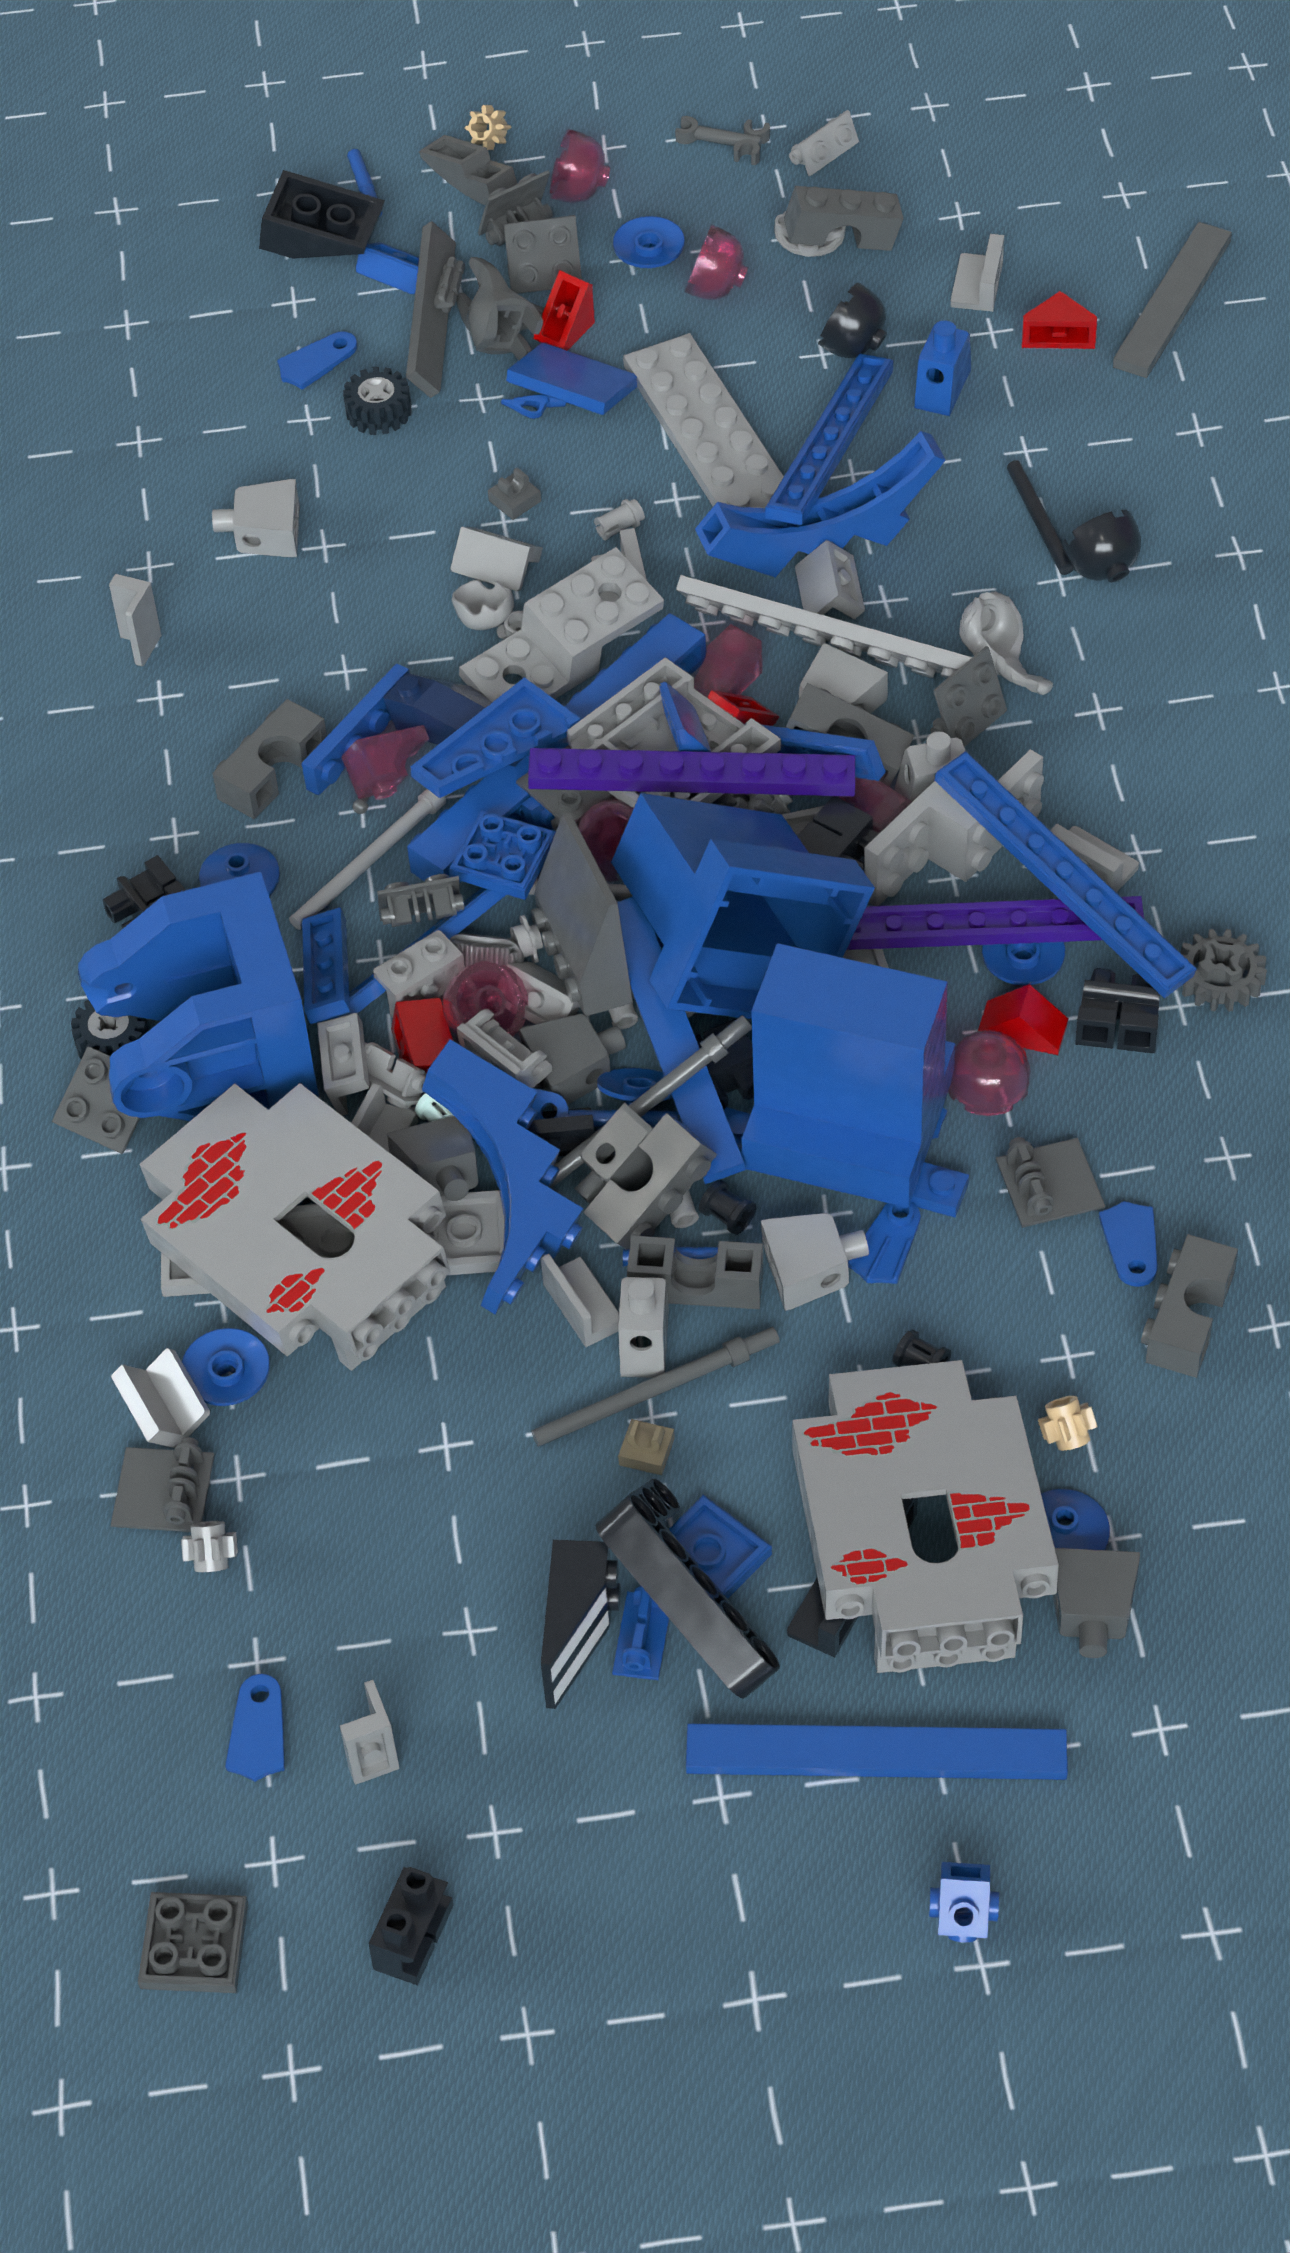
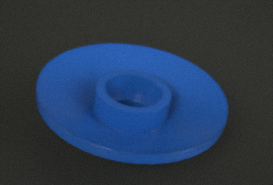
M654 216L639 217L626 222L616 231L613 238V248L618 258L628 265L639 268H656L671 263L682 253L685 244L684 234L678 225L668 219Z
M250 843L230 844L214 851L203 862L199 873L200 886L261 871L270 896L279 882V865L273 854L261 846Z
M1064 942L982 945V958L987 969L1000 980L1014 985H1035L1049 980L1061 969L1065 959Z
M615 1069L601 1074L597 1079V1087L606 1095L625 1101L627 1105H630L664 1078V1075L661 1071L651 1069ZM670 1094L669 1096H667V1097H666L664 1100H662V1101H666V1100L671 1099V1098H672L671 1094Z
M234 1328L217 1329L202 1335L189 1346L182 1359L184 1367L205 1403L215 1406L234 1405L251 1398L262 1388L270 1370V1360L264 1344L253 1334ZM226 1372H232V1373H233V1374L230 1375V1376H226V1377H222V1376H221V1375H223V1374L226 1373Z
M1055 1489L1041 1494L1055 1548L1106 1550L1110 1536L1109 1520L1103 1508L1094 1499L1084 1493L1069 1489ZM1065 1519L1073 1523L1065 1526L1059 1524L1057 1521Z

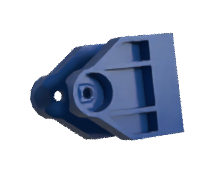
M261 871L162 896L114 937L96 944L88 950L78 963L80 984L96 1013L109 1017L131 1015L160 1021L141 1038L123 1045L112 1053L109 1058L110 1093L118 1111L131 1117L162 1116L191 1121L233 1084L239 1086L268 1110L299 1083L319 1098L302 999Z

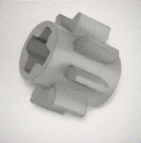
M205 1521L191 1524V1535L183 1536V1539H181L183 1561L193 1560L195 1572H215L229 1568L228 1558L236 1557L238 1553L236 1532L226 1533L224 1521Z

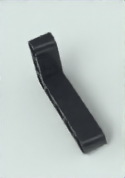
M651 1479L631 1492L601 1518L595 1525L596 1530L605 1544L723 1683L736 1696L744 1699L780 1669L779 1661L762 1638L664 1525L667 1520L679 1511L680 1506L676 1497L662 1482L657 1479Z

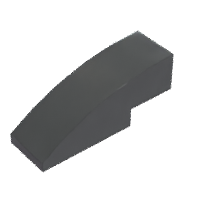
M443 135L419 151L420 157L444 180L466 196L483 205H486L488 196L495 190L502 187L508 189L518 184L513 167L492 161L486 147Z

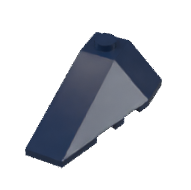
M406 673L383 697L398 734L437 745L492 703L471 686L442 678ZM522 759L509 765L516 767Z

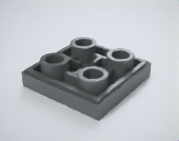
M151 1892L138 1977L140 1989L237 1993L248 1909L247 1897L238 1895Z

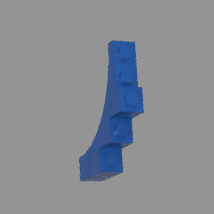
M920 431L901 452L878 470L851 486L818 498L802 525L766 519L765 508L739 507L717 502L695 530L707 555L776 578L797 551L810 554L825 540L843 549L849 540L856 535L887 546L910 520L905 511L907 505L946 459L933 436Z
M450 1039L429 1067L422 1091L448 1109L471 1133L487 1158L499 1187L504 1215L503 1251L498 1268L487 1287L480 1305L496 1315L504 1301L511 1305L517 1298L525 1283L520 1278L526 1269L533 1273L540 1264L541 1257L545 1254H550L552 1259H555L563 1246L569 1250L571 1249L583 1227L577 1224L583 1208L550 1188L560 1171L558 1167L554 1166L560 1149L527 1130L537 1114V1111L532 1106L538 1092Z

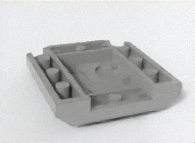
M667 658L662 659L567 730V741L571 749L678 751L664 714L659 689L660 683L667 682L695 707L711 752L777 753L781 750V739L752 718L745 725L696 691L694 689V677ZM607 791L632 810L640 793L710 804L724 794Z

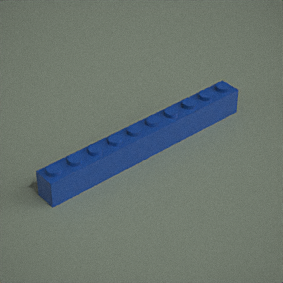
M669 613L659 623L653 624L646 634L633 646L627 647L607 669L601 670L595 680L585 689L575 693L564 707L582 720L664 658H667L691 675L706 662L705 634ZM567 737L544 748L563 749L569 745ZM530 755L524 757L516 767L507 765L487 775L477 785H472L458 802L450 809H445L438 816L437 820L423 833H418L407 846L411 873L423 881L430 876L447 874L450 878L449 868L481 810L525 822L521 803L531 796L516 784V780L529 772Z

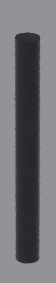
M1014 460L1007 465V471L1060 574L1067 575L1071 573L1073 567L1062 550V542L1020 461Z

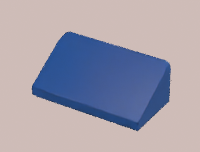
M381 242L368 244L365 253L358 255L356 272L409 294H415L419 257Z
M667 682L660 683L659 689L664 714L678 751L711 752L695 707Z

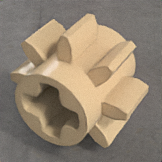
M483 105L482 113L471 111L470 115L472 118L469 125L465 127L473 137L471 143L477 145L483 143V147H486L488 150H494L495 143L506 144L504 137L507 134V130L511 129V125H508L503 118L506 112L503 110L494 111L492 105Z
M1066 1396L1049 1402L1045 1405L1048 1416L1038 1419L1044 1440L1047 1439L1048 1444L1056 1442L1058 1450L1061 1451L1075 1449L1087 1444L1091 1440L1088 1430L1098 1427L1092 1406L1089 1407L1088 1403L1080 1405L1077 1396Z

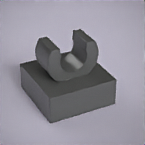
M516 467L513 474L505 479L501 477L498 480V484L488 490L489 502L514 520L541 502V491L529 482V477Z

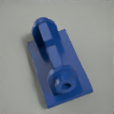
M641 1585L635 1588L634 1592L627 1591L612 1675L659 1680L669 1618Z

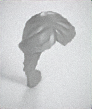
M997 591L985 592L980 594L979 597H975L973 602L964 609L960 620V637L963 644L974 656L985 646H988L997 675H1001L1008 681L1026 687L1031 692L1040 695L1051 691L1053 683L1042 676L1027 674L1019 661L1024 636L1023 622L1018 609L1010 597Z

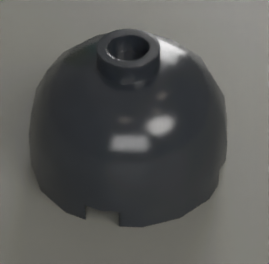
M856 283L848 291V293L853 295L849 302L840 301L822 330L820 336L823 339L818 341V345L839 357L855 358L859 354H864L869 348L876 351L887 335V332L882 329L886 320L885 307L880 298L861 283Z
M1121 510L1124 516L1117 518L1114 517L1112 511L1097 516L1077 527L1072 532L1075 539L1069 545L1066 539L1062 542V550L1068 562L1077 573L1090 580L1108 579L1111 583L1119 581L1129 574L1128 568L1137 560L1141 549V535L1131 512Z

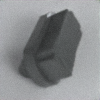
M459 933L450 938V941L463 954L464 972L467 976L502 979L508 963L524 962V954L518 942L511 938Z

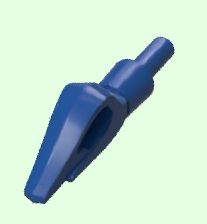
M543 394L501 400L502 405L530 419L542 416L546 407L566 406V402ZM523 406L535 407L537 410L529 411L524 409Z

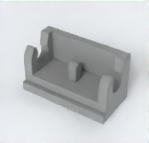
M489 1009L480 1011L467 1023H462L457 1027L459 1045L530 1088L535 1087L553 1072L552 1064L546 1060L543 1061L547 1057L541 1050L534 1053L503 1030L496 1020H490L494 1013Z

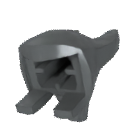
M471 257L469 265L477 278L479 289L473 301L465 293H458L456 302L462 321L470 331L475 349L487 354L513 353L520 360L532 350L519 332L529 329L533 334L539 335L544 321L541 317L544 307L531 303L511 290L493 264L482 258Z

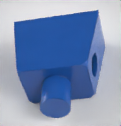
M939 321L933 326L919 356L914 406L916 409L950 416L971 371L970 334L967 331L956 329L954 323L950 321ZM939 370L944 376L942 382H939Z

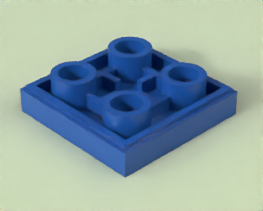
M481 810L449 868L450 877L459 876V881L526 900L544 866L556 831Z

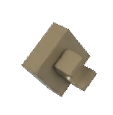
M631 1419L618 1455L619 1465L662 1475L675 1439L674 1429Z

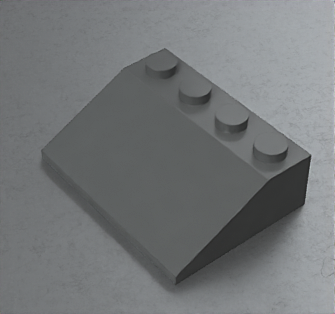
M571 813L563 814L534 890L537 908L531 910L533 924L537 925L540 933L542 932V939L548 956L553 955L559 979L565 978V986L571 1003L578 1002L586 1017L631 1004L633 1001L618 903Z

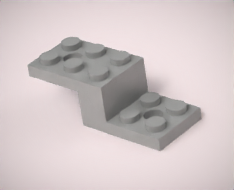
M615 547L525 602L521 630L460 666L459 676L468 686L473 687L491 702L515 685L509 684L504 680V677L508 674H518L522 678L525 677L553 699H556L598 673L602 646L662 610L664 599ZM610 591L616 593L619 599L614 602L604 601L599 595L602 592Z
M1030 749L998 782L1037 818L1042 809V802L1040 800L1041 787L1044 782V776L1042 775L1043 756ZM934 781L865 847L864 871L875 887L868 903L873 906H879L888 896H895L902 887L903 882L913 872H919L925 866L928 859L964 882H967L977 871L981 872L988 866L992 856L1003 845Z

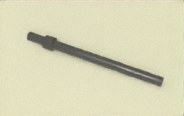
M742 1015L715 1036L712 1033L700 1043L702 1047L628 1106L642 1117L711 1061H714L716 1064L729 1053L726 1049L748 1033L752 1026ZM604 1125L554 1165L560 1171L550 1186L551 1188L584 1163L580 1157L582 1151Z
M772 1326L744 1339L740 1336L722 1343L723 1348L531 1430L533 1439L538 1447L724 1366L729 1364L732 1367L749 1361L750 1355L779 1343V1336Z

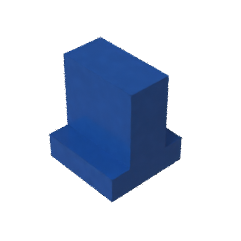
M640 793L611 861L664 944L649 981L665 1007L673 1010L738 1018L743 1015L746 1019H752L751 1010L776 944H784L843 958L875 889L856 860L809 853L781 814Z
M777 943L751 1010L754 1106L742 1136V1159L745 1168L909 1208L954 1076L955 1043L945 1041L948 982Z

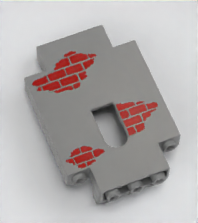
M300 1083L269 1110L239 1086L233 1084L139 1164L149 1189L162 1199L159 1204L141 1218L150 1243L287 1357L299 1346L308 1343L314 1333L320 1328L332 1338L339 1361L352 1371L362 1361L370 1359L376 1353L378 1347L391 1335L404 1329L409 1323L410 1318L426 1304L434 1302L446 1287L444 1280L451 1271L444 1248L427 1235V1233L433 1232L440 1225L442 1219L446 1217L440 1192ZM305 1197H309L354 1234V1243L349 1251L342 1256L324 1258L281 1226L278 1221Z
M962 1360L829 1374V1409L831 1416L795 1419L792 1426V1450L825 1619H853L859 1616L872 1615L875 1627L874 1660L877 1673L892 1671L900 1673L911 1669L936 1666L952 1667L963 1663L997 1662L1002 1659L1015 1658L1016 1644H1021L1023 1612L1019 1598H1040L1045 1595L1056 1594L1059 1563L1017 1396L972 1400ZM946 1495L958 1551L949 1561L929 1563L919 1558L912 1548L902 1499Z

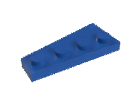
M524 677L410 766L411 777L438 798H441L530 755V748H544L567 737V730L578 723L581 718Z

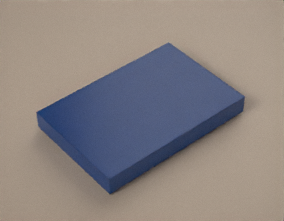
M543 342L507 369L506 381L601 415H604L637 388V376L634 373Z

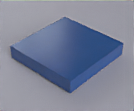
M702 1495L669 1528L670 1532L727 1599L772 1555V1546L705 1495Z

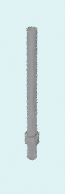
M428 789L423 791L418 796V802L290 916V923L300 930L302 928V919L317 915L424 817L429 813L435 814L446 804L445 798L450 794L438 798Z

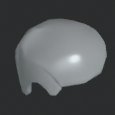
M477 579L461 585L454 591L452 603L458 618L466 627L474 630H488L503 624L513 612L514 597L512 591L503 587L499 581L495 582L494 588L489 589Z

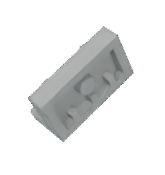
M439 930L373 969L374 978L387 990L390 1016L392 1018L396 1002L440 998L442 1001L467 985L463 954Z

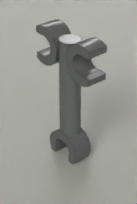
M682 116L681 128H676L675 137L676 142L680 144H690L696 140L734 146V162H739L741 156L748 154L751 155V165H757L760 161L761 145L770 139V124L765 122L762 129L753 130L752 120L748 119L744 123L743 134L700 126L695 118Z

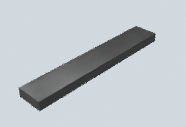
M432 221L422 228L406 378L430 398L440 393L448 323V313H443L442 309H436L434 299L435 295H437L436 291L443 266L447 263L448 258L455 256L456 242Z
M1201 222L1197 223L1113 359V368L1144 378L1149 376L1229 246L1232 237L1231 231Z

